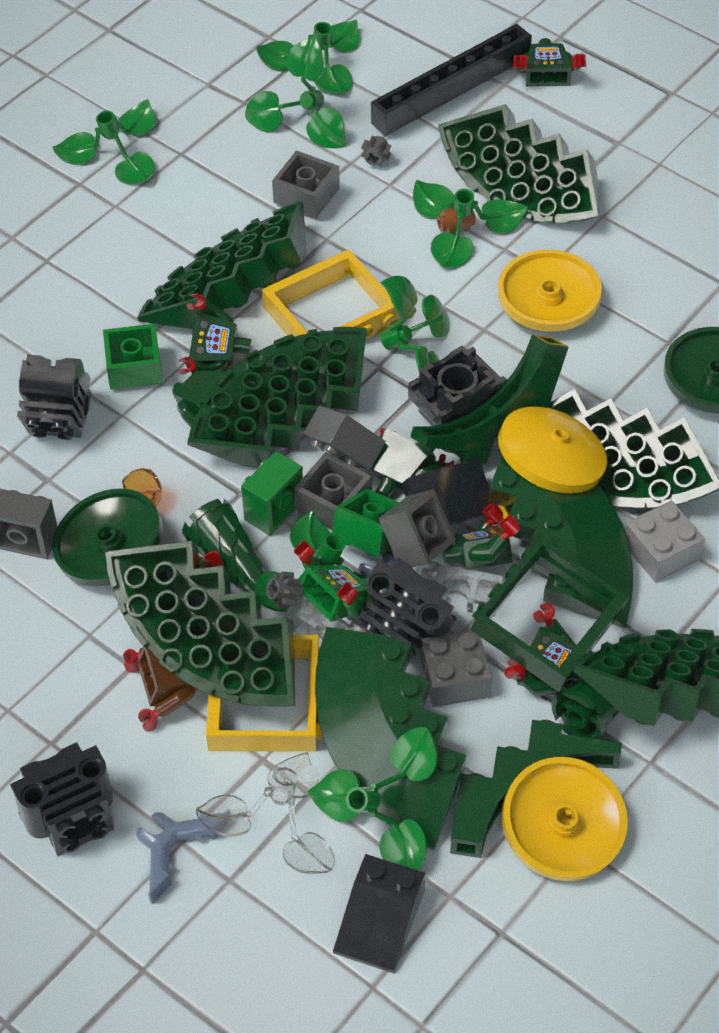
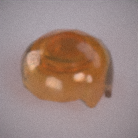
M139 468L131 471L123 478V489H131L144 494L155 506L162 499V484L151 469Z

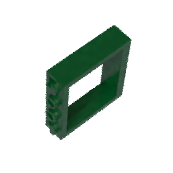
M540 538L534 547L529 546L524 550L520 557L522 561L519 565L515 563L511 565L504 576L506 578L505 582L502 585L498 582L492 588L488 595L490 600L486 604L481 602L478 605L477 610L472 614L475 620L471 631L560 692L574 674V665L595 647L620 615L629 598L543 538ZM536 564H539L604 609L560 667L491 619Z

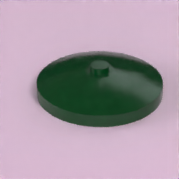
M703 327L684 333L670 345L665 356L664 377L669 389L682 402L695 409L719 414V327Z
M118 488L95 493L77 503L60 521L54 533L52 543L54 559L66 577L76 583L86 586L110 585L105 552L159 545L163 534L162 519L154 503L138 491Z

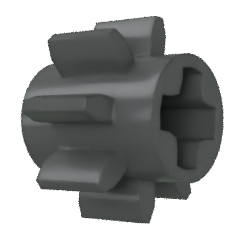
M372 135L369 141L364 140L361 147L363 150L361 157H364L365 161L370 165L381 166L383 161H389L391 145L388 144L384 137Z
M281 571L280 574H274V578L268 581L267 596L270 600L276 601V607L289 608V605L295 606L296 601L301 599L303 585L299 579H294V572Z

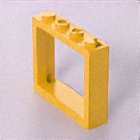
M349 249L262 289L263 308L286 335L293 334L294 337L307 334V331L285 305L349 275L356 280L379 308L340 327L367 328L366 339L399 321V314L394 308L388 292Z
M293 634L295 658H309L307 731L221 730L223 699L209 695L206 727L208 751H316L317 740H322L323 737L319 722H317L315 698L316 666L320 650L318 635Z

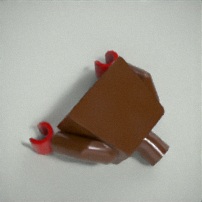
M144 647L140 648L139 652L127 649L123 653L125 660L123 665L126 671L135 672L138 669L140 670L149 706H155L153 711L142 709L138 714L140 722L151 718L142 727L147 732L153 731L157 726L158 717L164 718L190 701L197 689L183 682L174 673H171L159 663V659L147 647L146 649Z

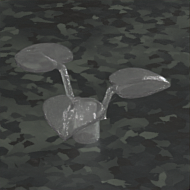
M308 752L290 757L278 763L269 771L267 781L270 787L264 788V793L251 810H248L247 804L241 798L229 794L213 797L202 806L196 808V815L208 829L222 836L235 837L243 835L250 830L251 821L248 817H253L267 797H271L272 801L278 805L288 803L291 837L294 841L287 842L283 848V858L287 865L298 872L307 874L328 873L334 868L335 858L328 842L313 832H306L299 837L296 830L295 800L296 798L309 797L308 790L319 783Z

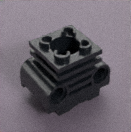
M462 345L451 351L443 359L419 369V377L408 383V397L419 408V413L434 426L451 422L472 412L493 396L507 379L504 376L500 377L476 354L474 347L466 349Z
M27 354L26 360H22L19 378V393L24 401L19 400V407L22 411H18L17 417L27 432L33 437L45 438L46 435L58 436L62 440H72L73 437L81 438L82 432L79 429L83 428L81 418L87 417L91 398V391L89 389L90 376L85 372L81 359L64 358L56 360L55 366H52L51 359L41 355Z
M397 558L392 567L379 559L366 580V589L372 603L368 602L366 605L369 615L363 611L359 615L363 624L362 628L368 633L383 634L411 644L410 658L412 659L416 656L413 646L419 650L421 648L420 636L422 638L447 635L457 620V617L451 614L454 606L450 604L451 598L448 597V588L435 580L420 576L410 564L400 558ZM381 589H388L384 593H378ZM431 619L438 620L435 624H426Z
M77 742L62 748L56 755L48 759L34 761L20 767L22 779L10 784L19 810V816L27 832L34 838L42 839L49 837L57 856L74 852L81 845L92 840H99L114 830L109 809L113 801V794L106 763L97 745L82 751Z

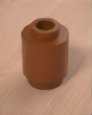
M453 208L440 211L439 217H437V225L440 231L451 234L456 232L458 216ZM474 211L471 215L462 219L461 231L470 229L471 226L475 225Z

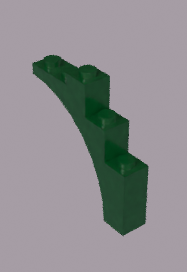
M532 334L526 351L514 372L503 386L484 404L467 415L448 423L434 426H413L410 437L417 441L419 447L424 450L433 452L436 448L455 454L459 457L461 463L480 459L482 464H487L495 437H498L502 424L510 413L525 407L549 408L569 346L553 337Z
M532 720L528 751L520 750L514 746H497L492 778L478 773L470 775L461 774L451 834L450 854L481 858L486 838L496 818L502 812L504 799L511 784L528 766L547 758L570 757L585 761L597 768L618 769L622 743L606 738H585L578 734L564 735L561 734L562 724L554 723L551 720Z

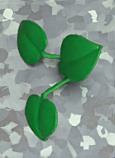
M351 20L332 26L327 22H318L314 26L313 35L310 34L308 37L315 36L321 49L324 50L326 68H324L321 77L314 81V83L324 92L345 94L352 85L351 74L341 64L330 67L328 50L334 47L336 51L342 53L354 51L360 41L357 20ZM273 41L264 45H257L256 51L261 61L269 68L276 71H288L287 55L294 45L287 41Z
M310 36L294 45L287 55V66L293 76L301 77V82L309 91L303 92L299 101L280 105L279 98L275 92H259L247 104L245 118L258 130L271 132L279 128L283 121V114L280 109L301 105L306 110H313L312 116L314 119L310 120L306 125V131L311 141L324 148L343 147L347 145L345 138V125L341 114L336 109L330 107L320 109L324 104V95L319 90H315L316 88L306 81V79L317 81L324 70L321 46L315 36Z
M148 99L129 109L118 120L112 111L105 110L96 116L98 125L95 128L96 138L88 132H79L66 138L60 144L52 146L55 154L64 162L72 165H81L91 161L96 156L94 148L99 146L100 135L108 140L115 139L125 158L115 168L117 179L124 184L143 183L154 174L155 165L153 159L147 153L141 151L129 157L118 137V133H124L126 136L130 133L134 136H143L155 127L156 117Z
M416 180L413 189L414 206L421 216L428 219H437L440 211L453 208L458 216L455 235L448 232L440 233L431 242L433 258L441 267L448 269L462 266L472 255L473 244L471 239L459 236L462 219L471 215L473 209H475L481 220H486V227L497 234H507L514 231L527 212V206L502 199L487 201L483 204L481 212L478 201H474V193L469 189H459L453 195L452 191L443 185L426 183L420 180Z
M392 276L381 281V284L390 296L394 308L401 317L398 322L390 325L389 329L381 332L380 338L384 348L387 350L398 348L399 351L416 350L415 357L418 370L430 363L439 361L440 359L434 351L428 352L426 346L406 344L412 339L413 331L428 325L434 337L441 338L448 333L450 327L449 318L443 309L441 301L434 295L425 296L422 300V312L426 321L409 328L407 325L404 326L402 324L416 313L414 306L417 304L418 298L413 284L403 276Z
M314 511L305 514L295 523L289 538L294 548L304 540L316 551L313 556L320 565L343 564L344 558L340 556L345 549V541L339 535L330 533L319 521ZM266 572L258 578L255 592L260 597L261 604L277 612H290L300 605L302 597L299 601H296L295 606L289 605V608L276 607V601L268 598V581L274 578V574H280L279 572ZM304 572L298 578L300 581L302 580ZM354 572L360 579L366 578L363 575ZM368 594L366 601L367 603H372L371 598Z
M418 727L406 732L393 745L390 761L395 768L401 770L398 774L381 782L372 783L370 787H361L359 779L353 772L346 769H338L326 775L317 785L308 790L309 796L318 808L334 820L347 822L356 818L358 813L368 812L370 817H376L390 824L393 828L386 830L380 839L379 849L382 858L418 871L421 869L427 853L425 832L412 819H406L398 825L395 820L379 813L377 809L381 803V796L378 789L402 779L405 774L412 781H423L434 773L438 763V752L432 732L427 727Z

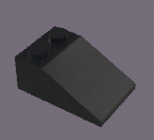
M480 459L418 474L407 478L401 484L405 497L434 489L450 526L485 516L483 510L491 504L488 502L489 485Z
M365 854L354 880L333 948V954L394 974L425 892L426 873Z

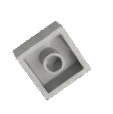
M672 500L625 523L624 530L629 543L630 553L654 582L700 560L702 557L705 538Z

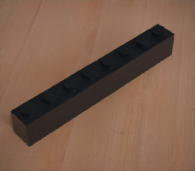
M516 23L371 101V124L387 136L513 67L514 55H523L529 52L532 35Z

